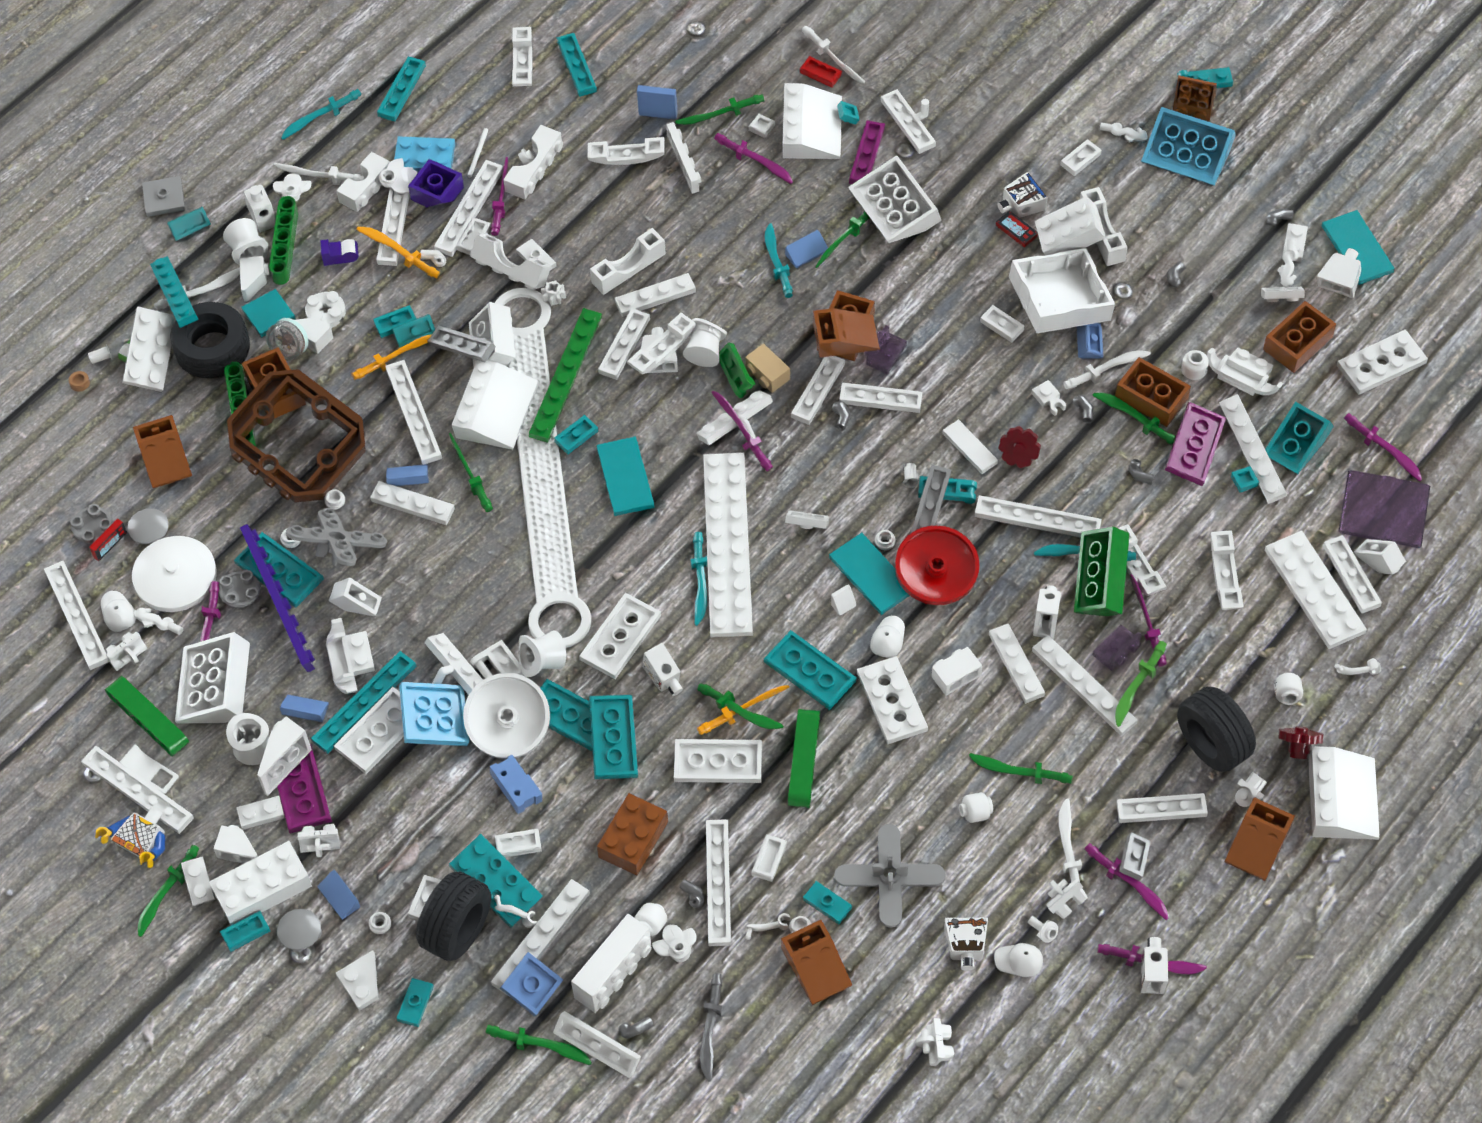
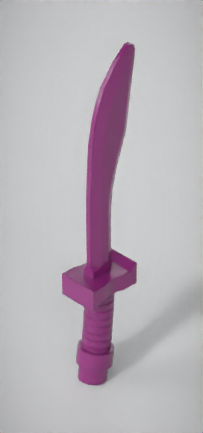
M717 133L714 139L717 143L736 152V159L741 160L742 155H745L763 164L773 174L789 184L793 183L791 176L783 167L748 150L747 142L742 140L741 145H738L727 139L723 134Z
M508 157L505 158L499 200L493 201L492 204L493 222L490 230L493 236L499 234L501 218H505L504 202H502L505 191L503 180L508 171Z
M712 391L711 393L718 403L734 420L748 441L742 445L745 451L751 448L762 468L767 472L773 468L771 461L766 458L757 445L762 442L760 437L757 436L753 439L728 401L719 393Z
M1350 413L1344 417L1348 425L1354 427L1366 437L1364 440L1366 445L1369 446L1371 441L1375 442L1387 450L1418 481L1422 480L1420 471L1415 463L1377 435L1379 428L1373 425L1372 430L1368 429Z
M1130 574L1132 585L1149 630L1144 637L1146 641L1150 640L1154 652L1155 646L1159 643L1158 637L1161 633L1159 629H1153L1139 585L1134 576ZM1165 654L1157 662L1159 667L1167 664Z
M212 581L209 587L210 598L208 608L202 606L201 613L206 618L200 642L210 639L214 617L220 619L221 616L220 611L216 609L219 594V582Z
M1091 843L1085 847L1084 850L1088 852L1091 858H1094L1108 869L1106 875L1112 880L1114 874H1116L1134 887L1146 903L1165 920L1169 919L1164 903L1152 890L1140 881L1119 872L1120 859L1116 857L1113 863Z
M1098 944L1097 953L1128 959L1125 965L1130 967L1133 966L1134 962L1141 963L1142 954L1137 953L1140 947L1133 945L1131 951L1110 946V944ZM1168 961V971L1173 973L1196 974L1207 969V966L1202 964Z

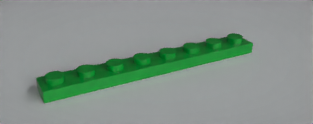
M585 308L582 309L529 431L530 438L546 443L549 442L602 319V313Z

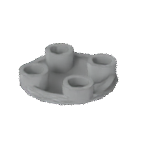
M91 504L71 518V530L74 536L81 542L94 543L112 524V518L104 508H100L97 504Z
M143 509L131 517L127 530L132 541L141 544H152L165 536L168 531L169 522L162 511Z
M250 570L233 572L222 576L220 579L219 596L228 606L235 608L246 607L252 604L260 594V583Z
M294 909L286 913L280 919L277 926V936L280 942L293 952H300L312 946L322 935L321 923L317 915L306 909Z

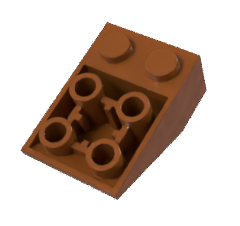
M1178 75L1173 111L1210 122L1217 83Z
M835 308L813 311V326L819 358L880 350L873 315Z
M172 415L133 427L152 488L192 476Z
M1254 797L1224 862L1266 881L1292 827L1295 816Z
M822 920L781 938V950L812 1005L852 986L835 944Z

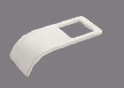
M136 744L120 761L122 765L163 794H166L179 778L176 773L146 755ZM160 769L173 776L163 789L151 782Z

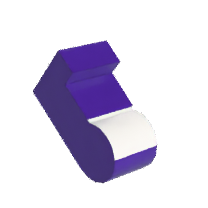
M328 239L320 240L324 266L350 263L359 258L358 243L355 240L347 239L342 242H329Z

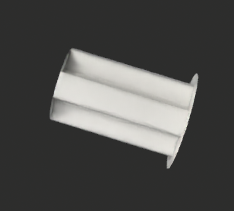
M107 344L106 347L88 353L92 364L108 358L112 359Z
M914 463L905 464V480L903 485L907 488H914L919 484L916 465Z

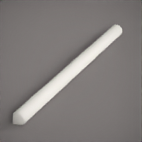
M484 128L467 175L469 178L472 177L488 133L487 128Z

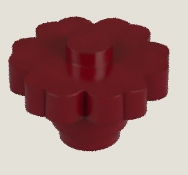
M1020 426L1009 428L1007 435H1002L998 447L1003 452L1002 460L1006 461L1010 466L1016 464L1019 468L1030 466L1032 461L1038 459L1041 445L1037 442L1038 435L1033 433L1031 429L1023 430Z
M1301 726L1279 729L1278 735L1279 739L1289 742L1288 751L1290 752V757L1296 759H1308L1311 744H1322L1324 737L1323 733L1308 730L1307 727Z

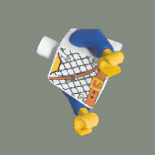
M153 807L150 808L145 818L137 813H133L131 816H127L107 828H97L95 838L102 836L101 843L106 844L109 837H112L111 841L138 856L140 865L147 862V867L152 868L153 861L165 851V831L156 824L162 813Z

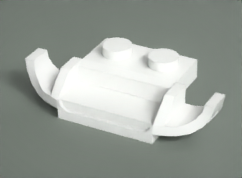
M1214 348L1208 351L1209 366L1218 374L1217 378L1252 396L1255 393L1260 395L1274 394L1284 384L1282 382H1279L1277 385L1267 383L1268 375L1272 371L1273 365L1264 359L1250 354L1246 350L1237 348L1231 356L1225 355L1222 360L1216 356Z
M342 618L331 620V630L327 636L326 648L334 685L344 694L356 693L358 690L355 676L375 671L367 632L363 631L346 635Z

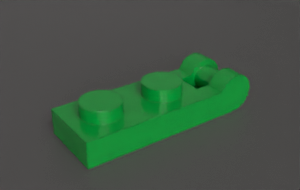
M728 342L719 352V362L735 395L743 398L747 394L746 391L755 385V381L749 376L735 345Z

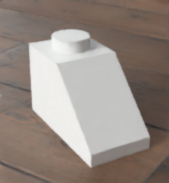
M263 256L239 258L241 292L244 302L249 301L267 284V275H270L269 264L265 263Z
M316 317L295 320L306 331L308 348L319 354L333 339L332 327L328 322L321 321Z
M1366 539L1354 551L1358 558L1378 573L1393 575L1406 562L1397 544L1393 541Z
M347 578L334 584L329 601L344 611L376 616L382 597L353 579Z
M221 825L213 848L217 858L244 864L258 857L241 828L234 825L229 827Z

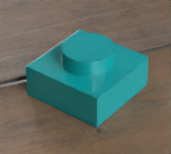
M843 101L839 102L837 105L839 118L844 122L856 125L860 120L857 106Z
M1251 466L1231 473V478L1239 493L1259 486V481Z

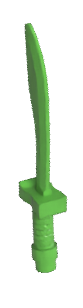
M1159 641L1155 646L1154 652L1147 663L1143 659L1139 663L1140 673L1130 684L1116 708L1115 720L1118 727L1121 726L1131 708L1134 695L1139 686L1148 675L1152 679L1156 675V668L1154 667L1164 654L1167 646L1164 641Z

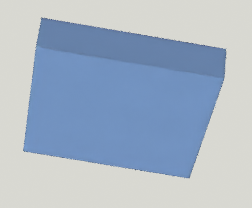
M638 85L637 99L640 116L667 119L677 118L676 89Z
M527 952L500 989L533 1016H536L563 979Z

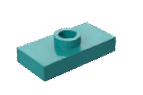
M201 206L167 222V225L174 240L177 241L211 225L204 208Z
M818 881L803 896V900L838 925L852 909L850 903Z
M258 911L223 929L220 933L229 951L232 952L271 930L261 911Z
M415 978L411 979L396 1018L398 1022L419 1027L434 988L432 983Z

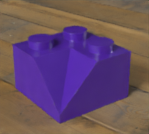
M428 159L408 185L412 201L425 207H431L441 203L453 202L464 189L462 173Z

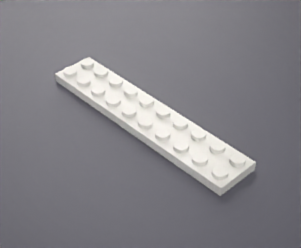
M744 453L703 454L710 637L753 636Z

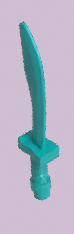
M353 90L335 101L334 96L328 98L330 104L292 123L286 128L281 139L288 138L305 127L313 119L332 110L334 116L340 114L338 108L353 100H357L362 95L360 90Z
M769 223L764 237L768 253L775 266V269H773L775 281L777 279L781 280L783 294L786 298H791L793 296V289L787 277L790 276L788 264L786 266L781 264L777 254V240L772 223Z
M702 532L694 533V558L691 559V570L696 568L698 591L695 600V626H698L707 610V588L704 567H708L707 555L705 557L702 555Z
M1052 544L1038 549L1034 552V555L1063 556L1079 554L1080 546ZM1128 551L1127 561L1136 560V552Z

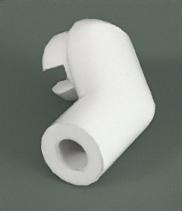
M421 250V259L431 260L437 267H443L446 264V258L439 250Z

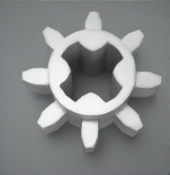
M556 280L549 283L546 282V287L541 288L543 302L549 301L551 306L561 304L562 298H566L564 285H560Z

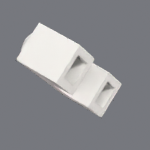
M371 152L360 164L362 176H365V179L354 181L347 178L336 190L339 203L356 212L366 206L373 194L379 191L381 187L379 175L384 169H387L390 161Z

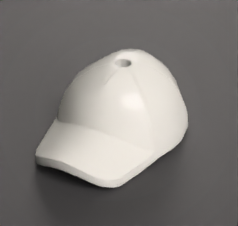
M109 591L104 594L101 599V609L104 622L108 628L114 632H121L132 627L136 621L133 613L135 610L123 594L117 591Z
M888 616L884 618L873 633L870 648L875 655L892 658L900 652L903 645L905 626L899 617Z
M1019 943L999 947L995 951L994 961L997 969L1002 972L1030 977L1040 972L1043 956L1041 951L1035 946Z

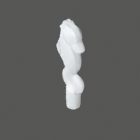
M1101 122L1100 130L1111 132L1115 136L1124 135L1129 143L1134 141L1144 142L1148 139L1147 132L1140 127L1136 131L1129 127L1122 128L1120 123L1107 124Z
M1294 238L1287 239V251L1283 254L1285 265H1282L1277 270L1281 276L1280 283L1283 287L1292 286L1297 278L1296 275H1292L1295 267L1293 261L1299 257V253L1295 250Z
M139 608L133 612L135 619L141 621L144 627L148 628L156 625L160 630H170L178 635H181L183 632V627L175 624L173 619L170 617L161 619L159 615L151 613L150 608Z

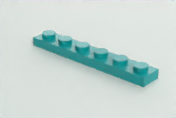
M169 257L159 258L151 263L150 266L179 327H184L199 320Z
M399 651L311 738L312 742L326 754H329L334 749V745L392 687L395 688L417 667L416 662Z

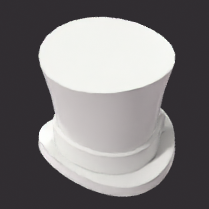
M247 218L237 219L226 227L223 238L233 249L232 258L236 264L240 266L239 258L263 256L265 260L268 253V243L258 235L257 225L253 220Z
M694 318L692 321L696 323V326L689 335L691 338L683 351V356L695 365L714 367L719 363V342L726 338L727 332L707 320Z
M553 630L536 639H532L527 635L520 636L519 660L521 672L525 677L535 676L541 669L560 670L564 667L566 648L559 632Z
M250 713L234 716L229 721L226 729L227 739L233 748L234 756L238 761L246 765L261 764L269 740L267 723L261 717Z

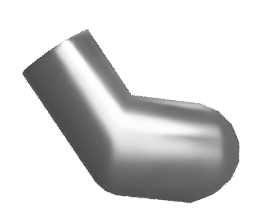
M1276 209L1268 213L1266 216L1268 218L1267 224L1276 225L1277 219L1292 220L1293 210Z
M1181 261L1166 273L1167 282L1173 288L1181 284L1179 274L1186 268Z
M1085 395L1074 397L1073 404L1077 408L1082 407L1083 421L1091 423L1093 421V404Z
M838 401L832 405L834 413H838L840 416L836 427L839 430H845L851 413L844 402Z
M1132 459L1128 465V470L1133 479L1152 485L1154 475L1143 472L1140 467L1141 461Z
M684 879L679 888L689 894L690 906L700 908L704 903L703 890Z
M646 1017L632 1026L625 1022L619 1026L618 1031L623 1038L628 1039L652 1028L653 1021L650 1017Z

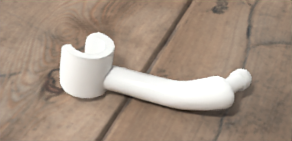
M1374 658L1368 660V666L1348 668L1339 664L1334 666L1338 673L1345 675L1367 672L1374 675L1381 671L1380 663Z
M496 895L494 897L497 905L495 906L496 910L513 913L522 917V923L527 928H532L537 923V921L530 919L535 915L534 911L527 913L512 905H501L500 896Z
M783 913L779 915L776 922L747 925L748 931L745 939L749 940L751 938L752 931L762 932L775 928L787 930L788 925L782 923V921H790L789 914Z

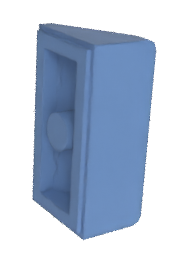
M816 230L786 246L785 255L794 267L798 268L823 255L828 246L821 233Z
M1100 323L1077 326L1079 358H1103L1102 326Z
M428 465L387 468V484L404 486L429 483Z
M287 695L280 706V711L282 715L323 722L329 702Z
M335 870L331 871L317 886L342 920L360 908L359 901Z

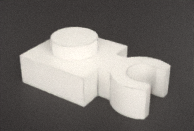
M1049 380L1032 389L1031 394L1043 408L1049 405L1050 412L1054 416L1057 415L1058 411L1055 407H1060L1063 411L1066 409V403L1059 399L1060 393Z

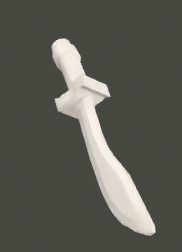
M808 26L802 28L804 35L818 46V51L816 52L819 55L826 52L852 79L859 83H865L857 73L841 62L829 50L831 42L828 39L823 41Z
M274 163L276 167L289 173L331 178L333 185H340L341 180L345 181L347 178L354 181L365 179V176L360 174L341 173L335 166H331L329 172H318L297 166Z
M240 267L196 289L186 291L184 285L183 288L188 299L234 281L240 274ZM165 298L158 300L154 306L158 311L167 308L169 304Z
M1139 350L1127 352L1095 369L1089 364L1085 367L1084 374L1068 379L1064 382L1065 389H1072L1089 380H1092L1095 384L1100 381L1101 373L1121 364L1132 363L1138 357L1145 358L1150 356L1151 352Z
M1066 799L1060 808L1058 818L1061 841L1067 861L1063 865L1064 875L1066 872L1070 873L1071 882L1075 878L1080 882L1078 870H1081L1082 862L1081 858L1079 861H1075L1070 840L1072 824L1070 800Z

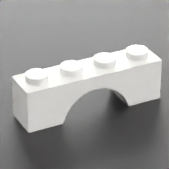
M543 125L539 126L531 138L533 151L537 154L536 158L529 164L512 166L503 180L505 192L526 200L529 194L533 193L536 183L543 178L546 168L552 164L554 156L563 147L561 132Z
M1100 188L1082 191L1080 199L1088 196L1097 206L1106 238L1096 242L1106 265L1110 266L1125 262L1127 245L1121 232L1116 233L1111 226L1106 200Z
M651 228L636 239L633 248L621 259L616 261L604 259L590 268L591 283L603 295L664 256L666 254L665 240Z
M487 233L477 235L470 257L476 259V263L484 266L488 265L492 267L494 272L504 273L508 275L510 280L521 281L525 283V287L532 290L545 286L552 265L536 257L526 259L521 265L513 264L504 254L503 241Z

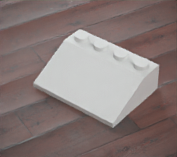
M785 83L783 158L840 159L841 119L839 118L837 105L842 101V96L806 84Z
M898 156L893 157L848 187L888 243L925 232L942 221L938 209Z
M477 360L452 423L455 437L513 450L536 391L538 380L498 362L488 360L482 362Z
M233 632L183 648L175 716L177 724L226 723L234 716L243 713L250 647L248 641Z
M1312 746L1308 757L1312 837L1379 840L1375 758L1336 747Z

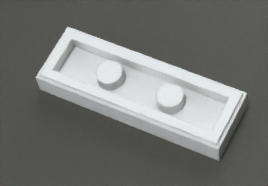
M959 419L943 429V435L981 474L998 464L996 457Z

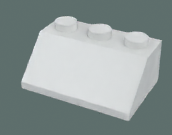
M489 302L469 322L470 335L493 342L496 347L487 360L507 366L516 356L510 307ZM473 359V368L477 362L476 359Z

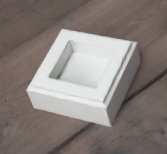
M758 114L749 125V131L765 138L775 126V121Z

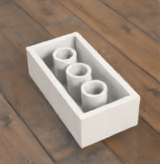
M290 841L209 881L212 891L230 925L258 911L262 913L312 887L309 876Z
M627 914L572 979L574 998L594 1013L600 1008L603 1009L609 1002L610 995L622 987L624 978L636 970L639 960L642 957H647L652 947L649 928L630 914Z

